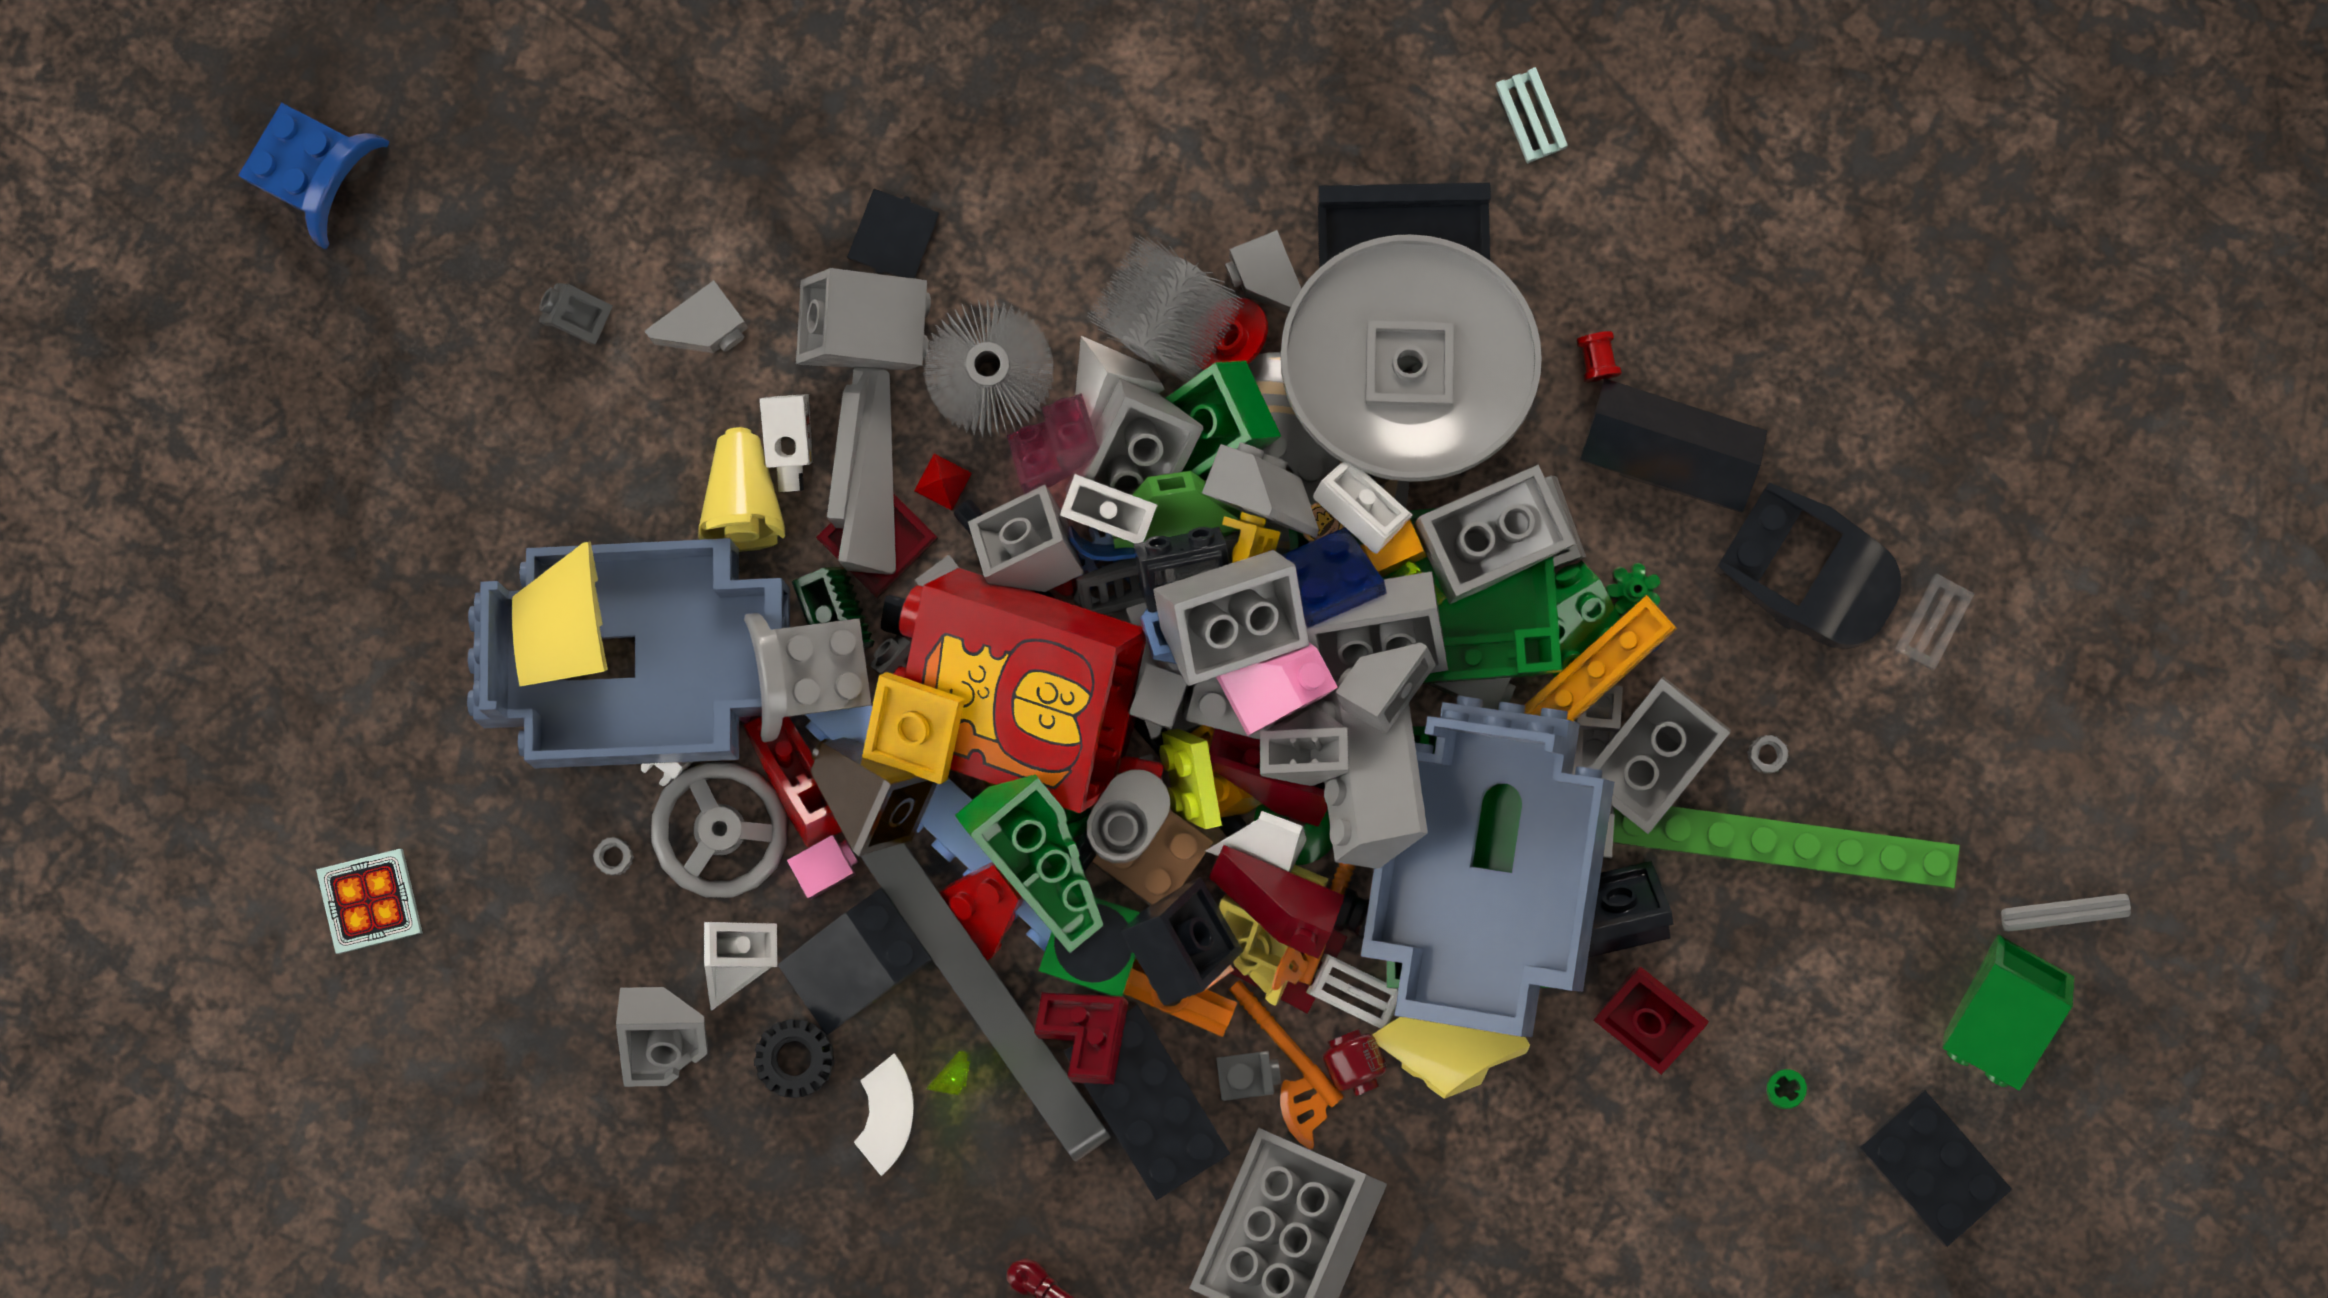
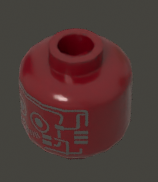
M1359 1028L1328 1041L1330 1048L1325 1051L1323 1060L1336 1089L1339 1091L1353 1089L1355 1096L1379 1087L1376 1078L1386 1072L1387 1064L1372 1034H1362Z

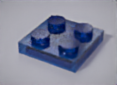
M1346 527L1282 554L1284 558L1292 562L1296 567L1307 628L1387 594L1385 581Z

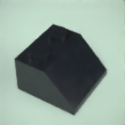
M1201 877L1192 880L1144 909L1121 930L1130 950L1136 956L1152 988L1156 991L1164 1006L1203 992L1243 952L1242 947Z

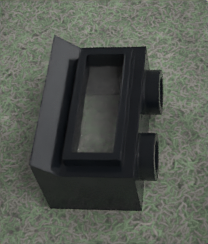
M1198 527L1192 529L1189 533L1171 537L1154 536L1145 542L1134 544L1140 590L1148 612L1157 611L1154 588L1229 564L1227 546L1220 527Z

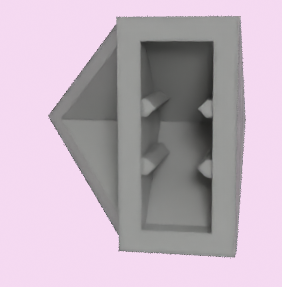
M1314 704L1295 712L1267 731H1260V774L1263 777L1314 786L1349 772L1348 727H1344Z

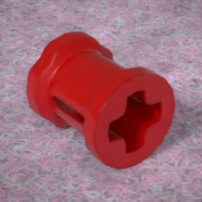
M1603 331L1577 338V347L1582 348L1587 371L1583 375L1584 382L1604 381V378L1612 379L1622 374L1621 367L1615 364L1611 341L1614 339L1613 331Z

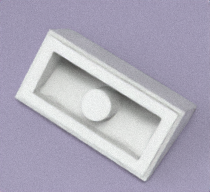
M1342 462L1322 479L1313 495V498L1375 554L1383 549L1412 516L1406 508L1367 473L1346 462Z

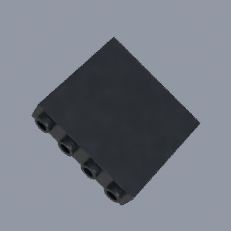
M1490 182L1318 186L1319 268L1348 248L1362 242L1393 235H1423L1446 239L1463 245L1490 260Z

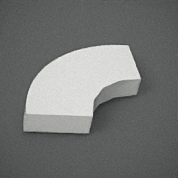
M895 1053L861 1080L868 1095L870 1113L864 1131L854 1141L855 1145L881 1176L893 1166L903 1152L911 1133L914 1115V1098L911 1083L904 1066Z

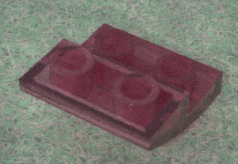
M1082 393L1069 398H1061L1053 404L1042 407L1045 418L1044 422L1025 426L1017 432L1007 435L1024 494L1044 484L1047 488L1055 485L1078 470L1099 450Z

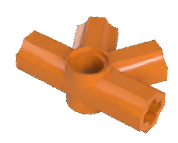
M1135 958L1123 993L1160 1010L1162 1013L1175 1016L1220 1037L1224 1036L1238 1003L1208 990L1234 971L1231 965L1203 992L1186 997L1175 1006H1164L1159 1000L1158 994L1152 988L1137 958Z

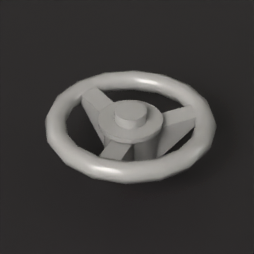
M705 762L682 771L675 780L662 790L652 813L651 843L661 868L680 887L703 897L733 898L759 887L777 869L788 844V815L774 787L759 772L736 762ZM732 779L749 786L764 801L771 824L745 822L742 815L732 806L717 804L706 780ZM690 788L701 810L694 823V836L698 846L683 866L676 859L668 839L669 817L676 801ZM743 840L770 842L763 859L747 874L729 881L707 880L699 876L712 855L730 854L742 844Z

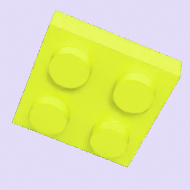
M1178 728L1162 732L1164 745L1160 746L1159 753L1164 769L1169 772L1171 787H1168L1167 790L1170 796L1171 810L1184 820L1205 830L1222 826L1207 740Z

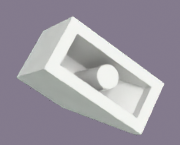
M1074 474L1060 516L1136 544L1144 542L1157 504Z

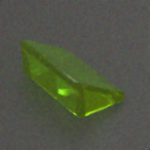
M959 1050L930 1083L927 1090L954 1095L965 1093L971 1061L970 1052Z

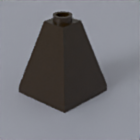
M845 737L832 741L824 739L813 750L812 759L815 762L810 772L852 851L861 856L912 841L938 783L920 778L910 772L863 758L862 754L865 743Z

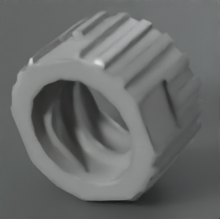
M1773 735L1757 737L1748 747L1747 758L1750 761L1749 764L1759 773L1770 774L1778 772L1787 762L1789 756L1787 745L1779 740L1777 736ZM1766 744L1773 746L1776 750L1777 759L1772 764H1764L1758 757L1761 747Z
M616 837L602 839V842L594 849L593 857L596 867L601 869V872H605L606 875L619 876L622 873L625 874L633 864L634 856L631 846L627 844L628 842ZM611 847H618L623 853L622 862L615 867L607 865L604 861V854Z

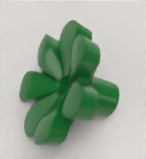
M1634 563L1629 573L1621 566L1615 568L1612 572V577L1617 584H1608L1605 588L1610 598H1617L1618 601L1615 602L1614 607L1619 616L1624 615L1628 609H1632L1646 595L1657 606L1660 604V596L1653 592V589L1660 586V578L1656 574L1645 576V566L1641 563ZM1634 586L1638 587V593L1634 591Z

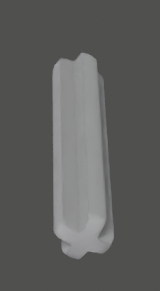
M2117 894L2006 908L2001 911V921L2004 931L2007 932L2128 917L2131 914V905L2127 894Z

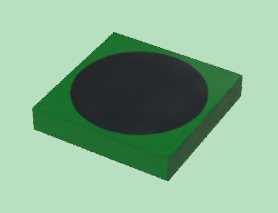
M1094 897L1103 926L1071 953L1067 951L1051 932L1038 971L1111 996L1122 997L1136 956L1130 950L1121 930L1140 912Z

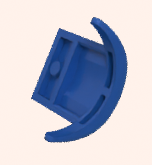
M281 102L238 176L305 212L306 224L312 240L321 248L327 249L330 245L327 237L328 215L342 181L363 156L374 149L388 147L389 141L381 136L370 133L347 137Z

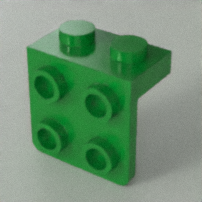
M1582 560L1562 568L1555 576L1562 671L1621 619L1602 581ZM1560 672L1551 674L1555 678Z

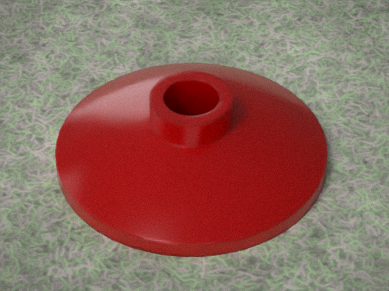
M1230 298L1236 302L1233 304L1239 310L1234 307L1231 310L1225 306L1234 314H1230L1232 317L1230 318L1222 313L1225 316L1223 319L1229 322V325L1224 322L1220 324L1216 321L1217 324L1223 327L1220 329L1222 330L1221 332L1213 328L1217 332L1214 334L1220 340L1215 337L1212 340L1206 336V338L1215 343L1209 347L1206 345L1208 344L1206 341L1197 337L1206 343H1202L1206 346L1204 349L1211 353L1210 355L1205 352L1201 354L1196 351L1204 357L1202 362L1192 358L1198 362H1195V364L1202 368L1201 370L1204 371L1215 362L1246 361L1249 364L1256 358L1263 348L1268 334L1267 317L1257 303L1247 298Z

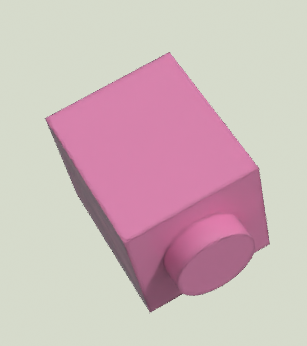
M831 835L788 859L787 862L808 899L812 900L854 877L856 873L852 865L858 863V860L847 840L839 843L836 837Z

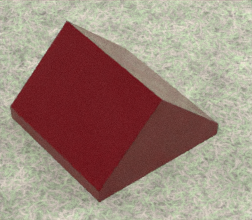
M1641 966L1631 971L1593 1020L1661 1075L1709 1023L1705 1017Z

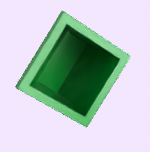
M1997 935L1944 1032L1942 1048L1947 1051V1055L1955 1062L1964 1066L1972 1064L1984 1071L1986 1077L1993 1083L2001 1087H2008L2009 1085L2020 1091L2073 1007L2074 976L2006 938Z

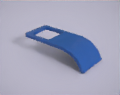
M1072 526L1068 527L1071 543L1080 553L1092 560L1114 561L1136 558L1134 548L1124 547L1115 549L1114 544H1092L1080 537Z

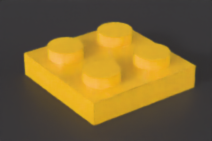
M888 672L879 675L862 757L910 772L915 776L938 784L944 783L948 780L965 698Z

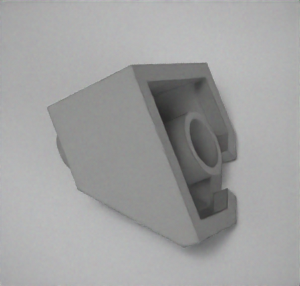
M664 987L620 988L616 1028L624 1087L668 1086L679 1077V1070L689 1062L697 1063L707 1055L708 1045L705 1018L702 1014Z

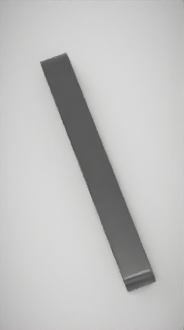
M902 843L861 855L860 857L1074 1162H1078L1109 1140L1111 1136L1074 1083L1068 1078L1067 1073L1044 1040L1039 1039L1035 1035V1028L951 911L907 845Z

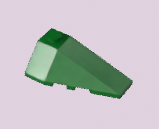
M1036 774L990 786L955 814V817L1069 953L1103 926L1089 881L1085 877L1078 857L1080 855L1076 843L1073 841L1069 831L1064 809Z

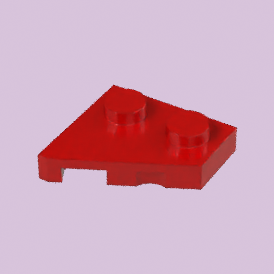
M993 862L948 884L940 892L944 901L986 960L991 959L1001 949L1002 944L1000 942L1005 932L1011 928L1016 917L1015 911L1024 901L1023 897Z

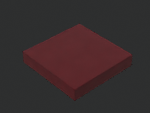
M895 494V573L878 574L850 571L877 599L938 539ZM830 523L816 538L830 553L839 559L843 528H835Z

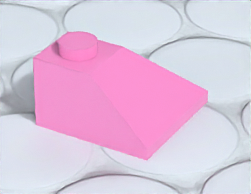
M1311 643L1307 647L1216 677L1247 736L1319 701L1338 688L1318 649Z

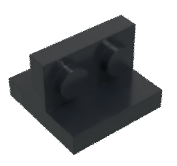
M1652 861L1601 872L1588 958L1671 939L1669 926L1674 925L1672 911Z

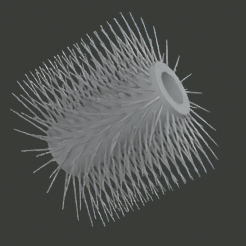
M1157 240L1168 253L1163 249L1160 251L1150 247L1154 250L1151 253L1143 248L1141 251L1145 255H1142L1148 258H1144L1147 262L1138 257L1136 259L1137 262L1134 261L1130 264L1135 269L1130 266L1127 269L1138 277L1128 272L1125 274H1130L1136 279L1132 280L1127 276L1126 278L1132 281L1130 282L1123 276L1120 278L1126 280L1131 285L1126 283V285L1123 284L1124 286L1119 283L1120 281L1116 283L1119 285L1117 290H1122L1128 295H1122L1123 297L1113 292L1112 294L1120 298L1115 297L1119 300L1117 301L1118 303L1110 298L1108 300L1117 306L1113 305L1114 307L1107 304V308L1113 312L1107 310L1109 312L1107 313L1104 311L1106 313L1104 314L1105 316L1098 312L1097 314L1106 320L1102 319L1104 321L1101 324L1102 326L1096 325L1113 334L1105 333L1121 339V341L1116 340L1125 345L1120 347L1129 348L1135 353L1134 356L1136 354L1146 360V363L1150 361L1157 368L1156 364H1158L1174 378L1166 369L1171 373L1176 370L1184 375L1183 373L1185 372L1181 369L1187 371L1185 368L1187 366L1190 367L1186 364H1190L1188 361L1196 365L1195 362L1188 359L1195 358L1189 353L1195 355L1193 352L1198 354L1196 352L1198 351L1203 354L1205 351L1196 345L1203 349L1206 347L1205 345L1201 346L1198 344L1200 342L1206 343L1197 337L1203 339L1201 336L1206 338L1204 336L1206 335L1205 333L1211 337L1215 335L1214 333H1217L1216 331L1208 330L1207 328H1211L1207 325L1210 323L1219 329L1220 327L1215 325L1217 324L1216 319L1220 321L1225 316L1216 307L1222 309L1220 306L1230 308L1232 305L1229 303L1233 300L1226 296L1228 295L1227 293L1223 292L1226 290L1219 287L1222 285L1210 279L1220 280L1210 278L1205 274L1213 272H1203L1196 267L1198 264L1193 265L1188 262L1185 254V260L1178 256L1174 257Z
M978 300L983 342L973 308L972 312L981 343L977 339L964 307L963 310L976 343L955 310L967 336L948 314L951 325L959 335L942 320L944 329L948 333L940 327L937 328L940 337L934 342H928L933 344L932 346L934 347L931 348L933 350L926 351L928 356H923L929 357L923 359H930L924 361H931L925 363L932 364L923 365L927 366L923 368H942L924 369L938 370L925 371L924 373H926L925 375L939 376L932 377L937 379L926 380L927 384L938 382L935 383L938 385L928 387L929 389L927 390L931 391L936 388L943 390L931 396L932 400L941 395L945 396L935 402V405H939L945 400L948 401L949 397L953 399L942 408L941 412L945 409L947 410L943 415L950 409L952 410L945 419L951 414V418L955 417L956 419H951L950 422H958L960 419L969 427L972 422L971 428L976 431L980 416L979 429L983 437L987 411L988 432L991 437V399L995 426L999 435L995 396L1006 430L997 394L1001 399L1014 432L1015 428L1002 395L1021 427L1022 422L1011 402L1028 423V415L1019 403L1034 417L1036 415L1030 405L1041 412L1038 401L1044 396H1050L1047 395L1049 392L1046 393L1044 391L1051 387L1048 386L1051 385L1050 382H1054L1049 381L1054 379L1045 380L1053 378L1046 376L1053 375L1045 374H1052L1054 372L1051 371L1054 370L1036 369H1054L1040 368L1053 367V363L1040 362L1047 361L1041 359L1053 357H1051V354L1038 355L1050 351L1049 347L1042 350L1037 349L1041 347L1038 345L1048 342L1046 341L1047 339H1042L1037 343L1033 342L1043 336L1040 333L1033 338L1025 339L1036 330L1035 327L1031 328L1035 323L1028 329L1026 328L1034 319L1027 325H1022L1021 323L1025 322V320H1022L1023 317L1020 316L1019 318L1017 314L1013 316L1009 311L1006 316L1005 312L1007 311L1003 303L998 322L999 310L996 300L992 326H990V307L987 300L986 340L983 313ZM986 362H996L1000 365L998 372L989 377L980 375L978 370Z

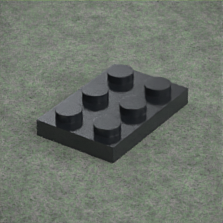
M1922 1090L1858 1146L1861 1152L1945 1247L1954 1242L2012 1190L1926 1090Z

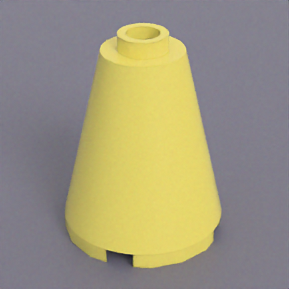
M742 427L728 429L725 435L717 439L698 528L699 540L730 538L739 548V552L772 547L778 544V535L784 539L785 525L769 468H766L765 455L761 440L757 435L752 434L750 429Z

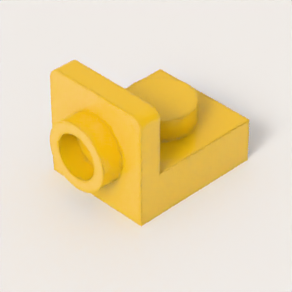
M1241 512L1239 520L1224 516L1222 525L1241 530L1238 542L1233 548L1232 563L1271 550L1276 551L1281 532L1264 527L1266 518Z

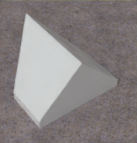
M1081 336L1074 408L1090 433L1095 430L1120 378L1155 393L1165 390L1149 365Z
M1261 811L1259 819L1205 851L1219 856L1223 845L1287 872H1291L1304 847L1306 836L1303 826Z
M704 922V967L711 1011L768 969L777 967L776 923Z

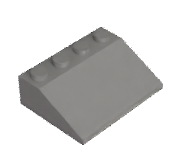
M1258 1128L1189 1289L1209 1298H1339L1387 1184Z

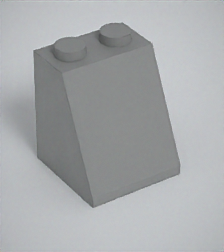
M834 268L826 269L802 279L800 285L796 364L888 370H910L922 366L923 358H926L923 356H926V351H928L925 350L928 349V338L924 335L925 318L928 316L931 307V297L927 293V280Z

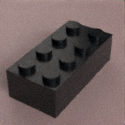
M1136 1005L1128 1010L1114 1085L1083 1084L1157 1201L1230 1155V1152L1139 1006ZM1073 1046L1064 1051L1069 1061H1071Z

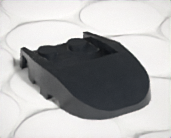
M1770 482L1764 488L1714 570L1720 576L1723 573L1728 575L1743 588L1741 594L1753 604H1758L1775 618L1774 621L1789 630L1793 628L1812 637V640L1840 649L1856 648L1873 639L1893 611L1901 592V574L1898 564L1885 547L1832 507ZM1802 511H1805L1841 533L1842 537L1801 604L1797 606L1759 583V580Z

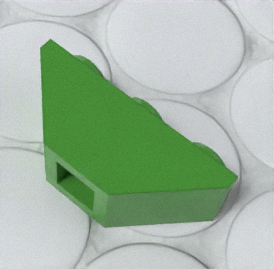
M1191 471L1147 477L1132 495L1157 504L1144 542L1154 536L1171 537L1189 533V531L1198 527H1220L1223 537L1228 536L1233 531L1240 530L1222 525L1224 516L1239 520L1241 513L1231 506L1202 494L1206 481ZM1112 535L1115 549L1124 547L1134 548L1135 543Z

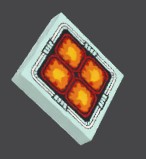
M400 848L316 869L336 954L423 933L403 849Z

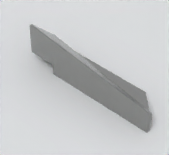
M854 367L852 385H846L842 396L827 518L835 528H843L838 561L846 571L893 574L896 571L890 374L884 369Z

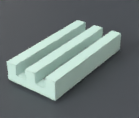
M1536 67L1524 74L1514 75L1506 81L1496 82V89L1527 163L1567 148V142ZM1525 83H1531L1555 142L1549 145ZM1512 88H1516L1540 149L1535 151L1532 149L1509 92Z

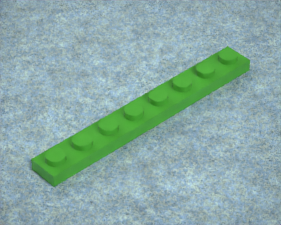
M1673 806L1668 809L1651 832L1647 834L1613 807V814H1615L1613 843L1950 889L1955 888L1960 846L1956 844Z

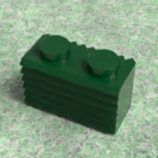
M844 567L821 568L792 581L807 625L860 619L864 650L873 647L875 641L870 639L872 633L867 631L869 625L864 623L866 617L861 615L863 609L858 607L860 601L855 599L857 593L852 591L854 585L849 583L851 577L846 575L847 571Z

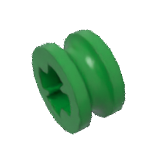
M1783 1069L1770 1077L1766 1093L1774 1106L1780 1109H1791L1798 1106L1804 1100L1807 1094V1085L1800 1073L1791 1069ZM1784 1077L1787 1082L1794 1080L1797 1083L1798 1090L1793 1091L1797 1097L1793 1101H1789L1786 1096L1778 1098L1775 1088L1778 1089L1780 1085L1776 1084L1779 1078Z

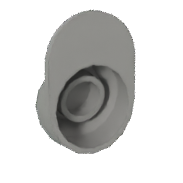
M1144 770L1123 772L1110 782L1093 807L1087 821V839L1092 850L1101 859L1111 863H1128L1137 859L1148 848L1165 822L1170 810V796L1165 784L1156 775Z

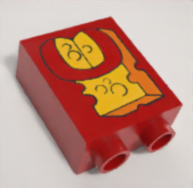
M957 568L923 586H915L904 602L899 622L901 634L912 638L907 667H899L893 674L965 698L950 769L995 785L1036 774L1063 808L1081 813L1097 803L1107 786L1117 775L1130 716L1129 712L1133 703L1146 644L1143 627L1026 589L988 584L983 575Z

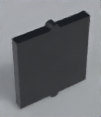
M873 189L847 259L874 268L877 274L883 275L887 273L892 276L915 279L940 213L912 203L908 196L901 199Z

